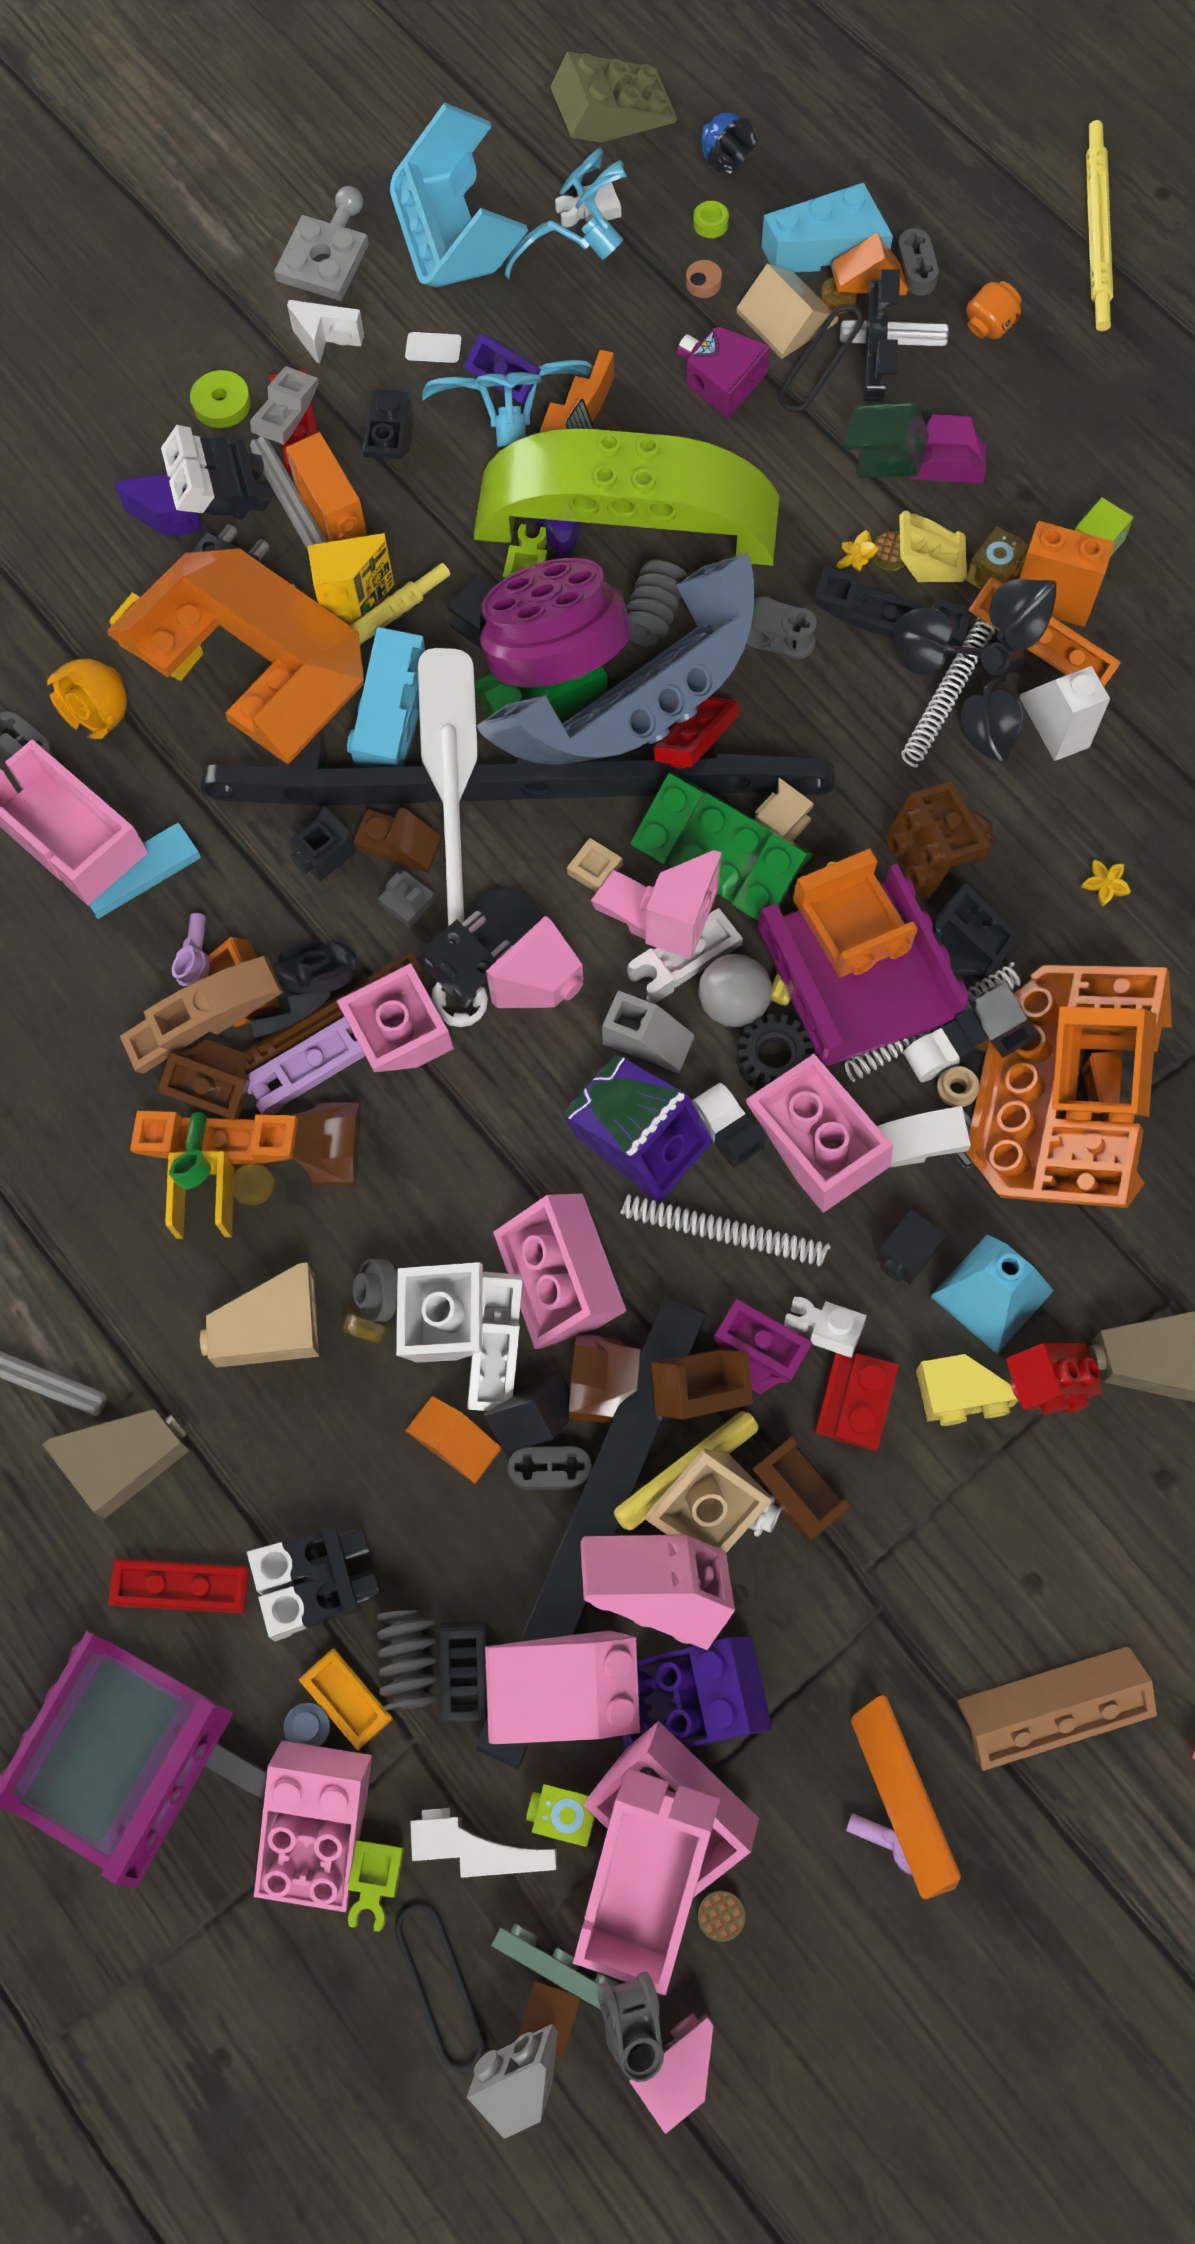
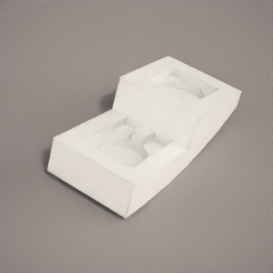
M962 1106L917 1114L877 1126L893 1144L891 1167L923 1163L926 1157L965 1152L971 1146Z

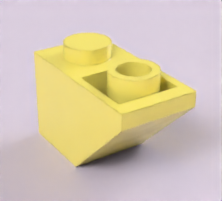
M966 1354L922 1361L916 1370L927 1422L940 1420L941 1426L955 1425L967 1421L966 1415L983 1412L984 1418L1000 1417L1009 1414V1408L1018 1402L1011 1384Z

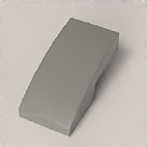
M285 366L268 386V400L250 420L251 433L284 445L309 407L318 386V378Z

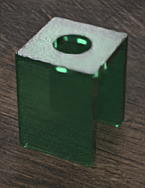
M917 403L856 406L853 409L844 446L847 450L862 449L856 470L858 478L919 476L929 440V433Z

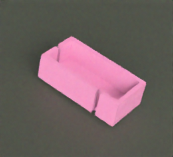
M30 740L5 762L22 789L20 793L16 792L4 771L0 769V827L60 881L62 880L87 905H90L148 854L135 828L34 740Z
M627 1768L613 1807L573 1964L625 1982L636 1980L639 1973L647 1971L652 1978L656 1992L666 1995L721 1799L678 1785L677 1791L674 1793L667 1790L668 1781Z

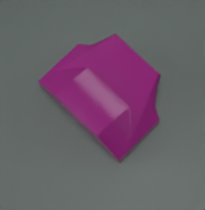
M933 414L922 433L911 441L909 479L984 483L986 475V444L979 438L972 417Z
M738 1299L735 1300L714 1337L719 1348L748 1352L752 1390L760 1395L779 1383L791 1382L813 1343Z

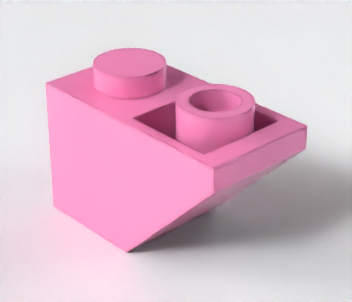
M691 2013L670 2031L675 2039L663 2048L664 2061L660 2071L653 2078L643 2082L629 2079V2082L665 2134L705 2102L713 2023L706 2013L699 2019Z

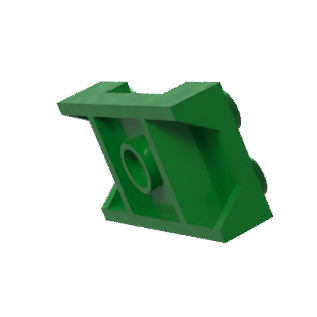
M668 773L630 843L659 862L669 864L672 867L713 850L721 852L720 880L717 894L731 901L733 906L758 921L763 908L774 904L780 907V903L796 875L813 855L808 850L674 773Z

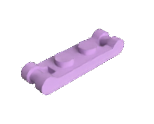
M345 1017L247 1075L250 1079L247 1093L254 1094L258 1101L256 1107L261 1115L276 1114L288 1102L365 1057L358 1041L354 1042L349 1034L353 1033ZM278 1078L282 1086L271 1092L268 1084Z

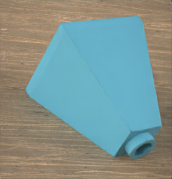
M987 1234L931 1295V1298L992 1351L998 1354L1051 1295L1053 1289L1039 1272L1006 1243Z

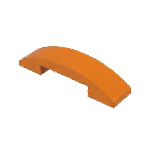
M137 1111L130 1151L136 1154L168 1159L169 1153L188 1152L186 1150V1140L190 1118H182L177 1112ZM255 1115V1120L207 1118L201 1152L224 1151L232 1164L269 1163L292 1159L298 1118L288 1115Z

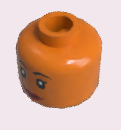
M1004 281L1000 283L990 282L985 284L968 303L966 312L970 321L967 325L976 337L983 339L986 336L993 340L1000 339L1019 319L1021 315L1020 303L1022 300L1016 289Z

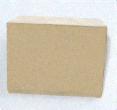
M766 264L737 307V314L781 359L815 338L829 315L833 312L793 271L771 264ZM837 315L827 329L838 323L839 317Z
M703 1449L645 1517L649 1523L667 1535H688L727 1553L771 1503L772 1498L728 1452Z

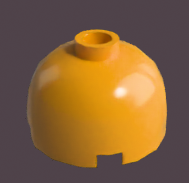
M90 658L72 660L61 666L47 680V686L53 683L55 691L50 694V698L59 714L76 730L80 723L92 730L93 733L88 736L91 739L104 738L117 726L125 715L127 695L122 677L114 668Z

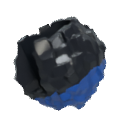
M721 112L702 128L701 143L703 144L704 158L709 166L713 167L717 172L733 173L758 142L750 121L734 113Z

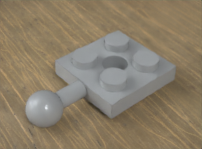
M344 186L336 193L335 204L337 210L331 223L301 215L274 270L277 282L342 301L369 245L367 234L345 228L349 217L357 215L363 207L362 194L353 186ZM319 254L330 255L328 259H324L321 262L313 260Z

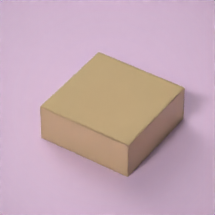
M589 838L568 865L567 875L597 893L613 870L618 872L622 867L623 858Z

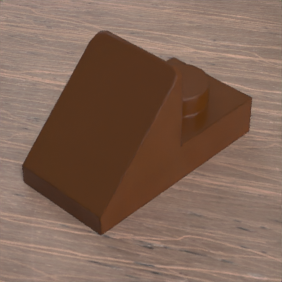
M399 808L395 818L367 809L353 843L357 851L429 873L442 842V836L404 808Z

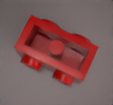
M1043 1343L1006 1358L1013 1378L1011 1382L1012 1390L1016 1399L1021 1403L1023 1410L1041 1409L1043 1415L1063 1410L1064 1414H1068L1089 1407L1088 1399L1103 1394L1099 1383L1101 1380L1100 1370L1096 1362L1090 1357L1086 1343Z

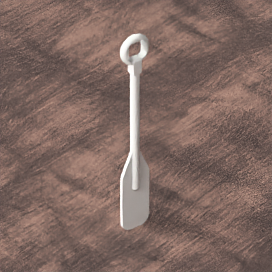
M433 648L423 652L418 661L420 742L423 764L444 807L449 926L456 919L461 924L464 922L459 801L477 760L474 666L472 659L462 650ZM437 982L432 990L431 1000L442 1021L450 1026H470L480 1020L486 1011L488 998L485 987L477 993L473 1006L478 1011L470 1017L467 1012H455L453 1017L446 1013L443 1009L447 1005L445 1000L446 993L441 990L442 986Z

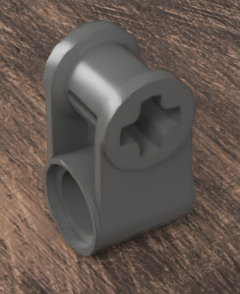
M756 597L754 599L751 630L746 644L755 649H765L793 659L806 658L815 648L814 632L816 631L817 624L816 617L808 609L780 603L769 597ZM801 619H804V627H801ZM793 640H796V648H793Z
M647 1971L639 1973L637 1979L612 1987L608 1983L600 1984L598 1986V1999L604 2019L606 2043L609 2051L630 2080L643 2082L653 2078L662 2067L664 2052L658 2019L659 2002L651 1976ZM641 2043L635 2051L629 2053L635 2045Z

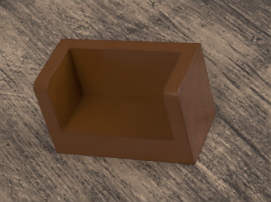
M720 1348L651 1362L657 1416L683 1420L753 1404L750 1361L747 1351Z
M792 1436L755 1466L750 1476L770 1496L773 1495L775 1497V1506L781 1508V1514L809 1545L847 1513L852 1504L847 1499L843 1501L839 1499L797 1449L799 1442Z

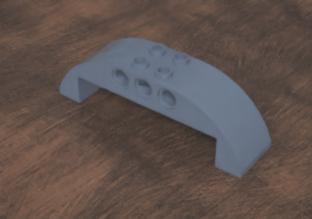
M744 553L705 565L678 583L676 586L698 627L566 722L561 724L545 695L505 705L477 725L480 733L494 745L515 757L534 763L553 765L620 755L636 749L647 742L652 744L666 737L670 733L669 726L675 722L681 723L693 717L698 712L696 706L721 687L735 669L745 649L751 630L754 610V578L748 554Z

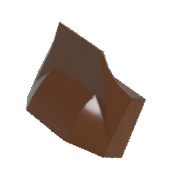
M208 1039L202 1040L198 1045L187 1051L170 1052L157 1092L232 1120L239 1119L250 1083L245 1070V1053Z
M318 1103L311 1110L293 1114V1116L298 1118L292 1160L299 1163L308 1172L313 1185L356 1187L361 1121L360 1103Z
M576 1335L570 1387L569 1420L613 1422L618 1406L628 1396L637 1391L640 1362L639 1348L624 1345L619 1339Z

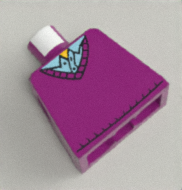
M716 327L703 342L688 334L685 335L678 346L677 355L687 360L686 383L688 387L729 419L768 373L770 347L722 327Z

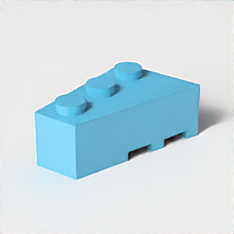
M863 182L764 215L761 247L771 265L793 272L820 271L821 266L832 265L833 260L877 232L891 250L893 235Z
M377 627L364 689L358 705L355 729L350 731L347 741V751L352 754L355 768L404 767L419 718L418 661L422 653L426 651L423 636Z

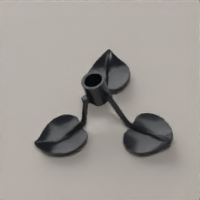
M1017 579L1004 583L996 590L991 599L989 616L992 624L1000 629L997 633V639L1001 643H992L986 648L979 649L948 644L954 633V625L948 615L937 609L919 608L909 611L901 616L894 625L893 636L899 658L904 666L913 673L926 675L936 672L944 664L946 651L982 657L981 661L984 669L989 674L995 675V677L985 686L984 695H973L966 699L961 711V726L967 740L977 751L997 761H1006L1008 759L1010 750L1022 728L1023 709L1018 698L1007 690L992 691L1000 682L1006 681V674L1015 673L1022 667L1024 662L1023 650L1035 645L1043 636L1055 605L1057 585L1053 580Z

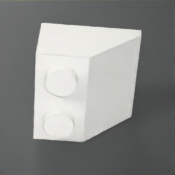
M482 1263L398 1268L397 1356L419 1363L459 1360L482 1352Z

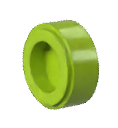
M705 201L695 208L693 227L700 236L716 238L727 231L729 212L725 205L717 201Z

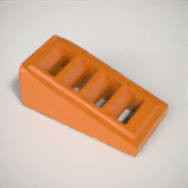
M1121 1050L1092 1053L1081 1069L1088 1101L1120 1103L1123 1064ZM1092 1114V1121L1108 1122V1114Z

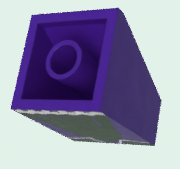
M618 1054L598 1072L594 1080L571 1102L570 1106L562 1114L579 1140L659 1203L713 1142L687 1094Z

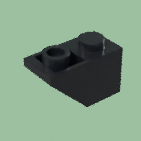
M372 390L363 457L401 459L409 452L414 423L409 392Z

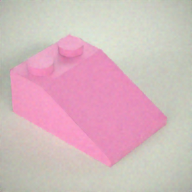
M815 1054L746 1099L749 1108L797 1182L823 1213L891 1167L893 1144Z
M607 1630L485 1646L489 1743L508 1744L592 1740L640 1733L636 1637Z

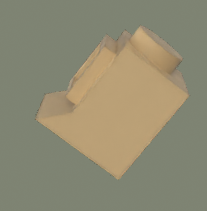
M778 778L777 793H772L755 811V820L793 841L811 822V818L806 814L813 808L814 803Z

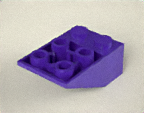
M752 1636L729 1637L713 1641L708 1650L693 1646L637 1661L640 1733L622 1735L625 1749L658 1721L686 1748L773 1730Z

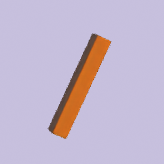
M990 577L968 611L1000 631L990 620L989 608L994 593L1003 584ZM1052 616L1040 640L1035 645L1027 648V650L1065 675L1092 666L1103 687L1121 663Z
M884 1695L879 1696L854 1714L851 1718V1724L920 1896L923 1899H930L954 1890L960 1881L961 1875L888 1698Z

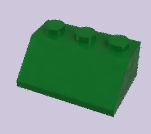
M600 666L580 677L554 685L515 687L498 681L491 673L474 681L475 697L488 718L507 704L546 695L557 717L562 721L577 714L607 692V674L603 667Z

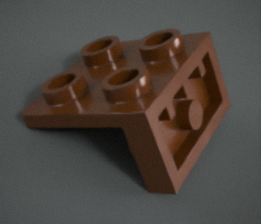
M952 781L911 793L885 836L889 852L892 856L896 857L905 875L911 879L915 892L921 901L931 898L951 866L985 856L991 847Z

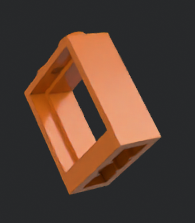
M316 433L285 447L295 486L327 542L367 536L360 499L321 433Z
M1059 1007L1052 1109L1066 1112V1119L1092 1121V1114H1108V1122L1134 1123L1135 1116L1149 1117L1157 1014L1146 1009ZM1082 1028L1137 1030L1131 1103L1076 1101Z

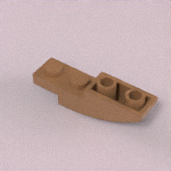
M261 956L210 975L161 1000L143 1012L146 1017L144 1021L122 1034L120 1038L134 1070L144 1074L168 1059L170 1052L182 1050L208 1032L218 1035L283 993V990L268 958Z

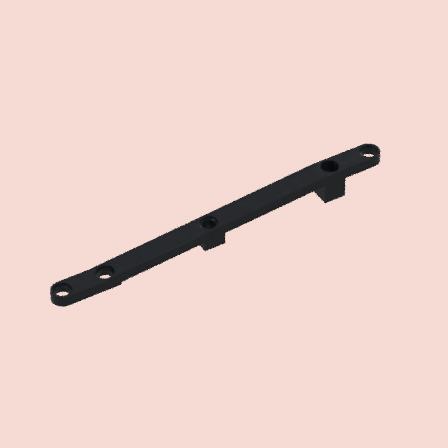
M316 734L289 764H286L281 759H279L278 767L214 764L203 769L201 791L204 795L222 801L316 806L442 802L425 766L326 769L327 750L322 734ZM717 754V758L699 759L692 767L675 768L668 763L656 762L655 760L574 762L553 765L534 763L517 757V764L475 765L460 801L657 795L668 773L678 774L710 794L777 793L778 778H780L802 795H822L829 793L834 788L835 767L831 762L817 758Z

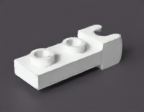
M720 908L709 914L692 959L660 948H655L654 950L650 948L628 964L627 973L629 979L633 982L644 977L654 979L647 985V1001L655 1004L674 992V988L707 968L715 959L725 956L741 946L743 938Z

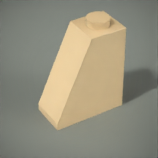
M299 1263L206 1315V1329L200 1331L202 1355H208V1359L216 1368L319 1357L315 1277L309 1264Z

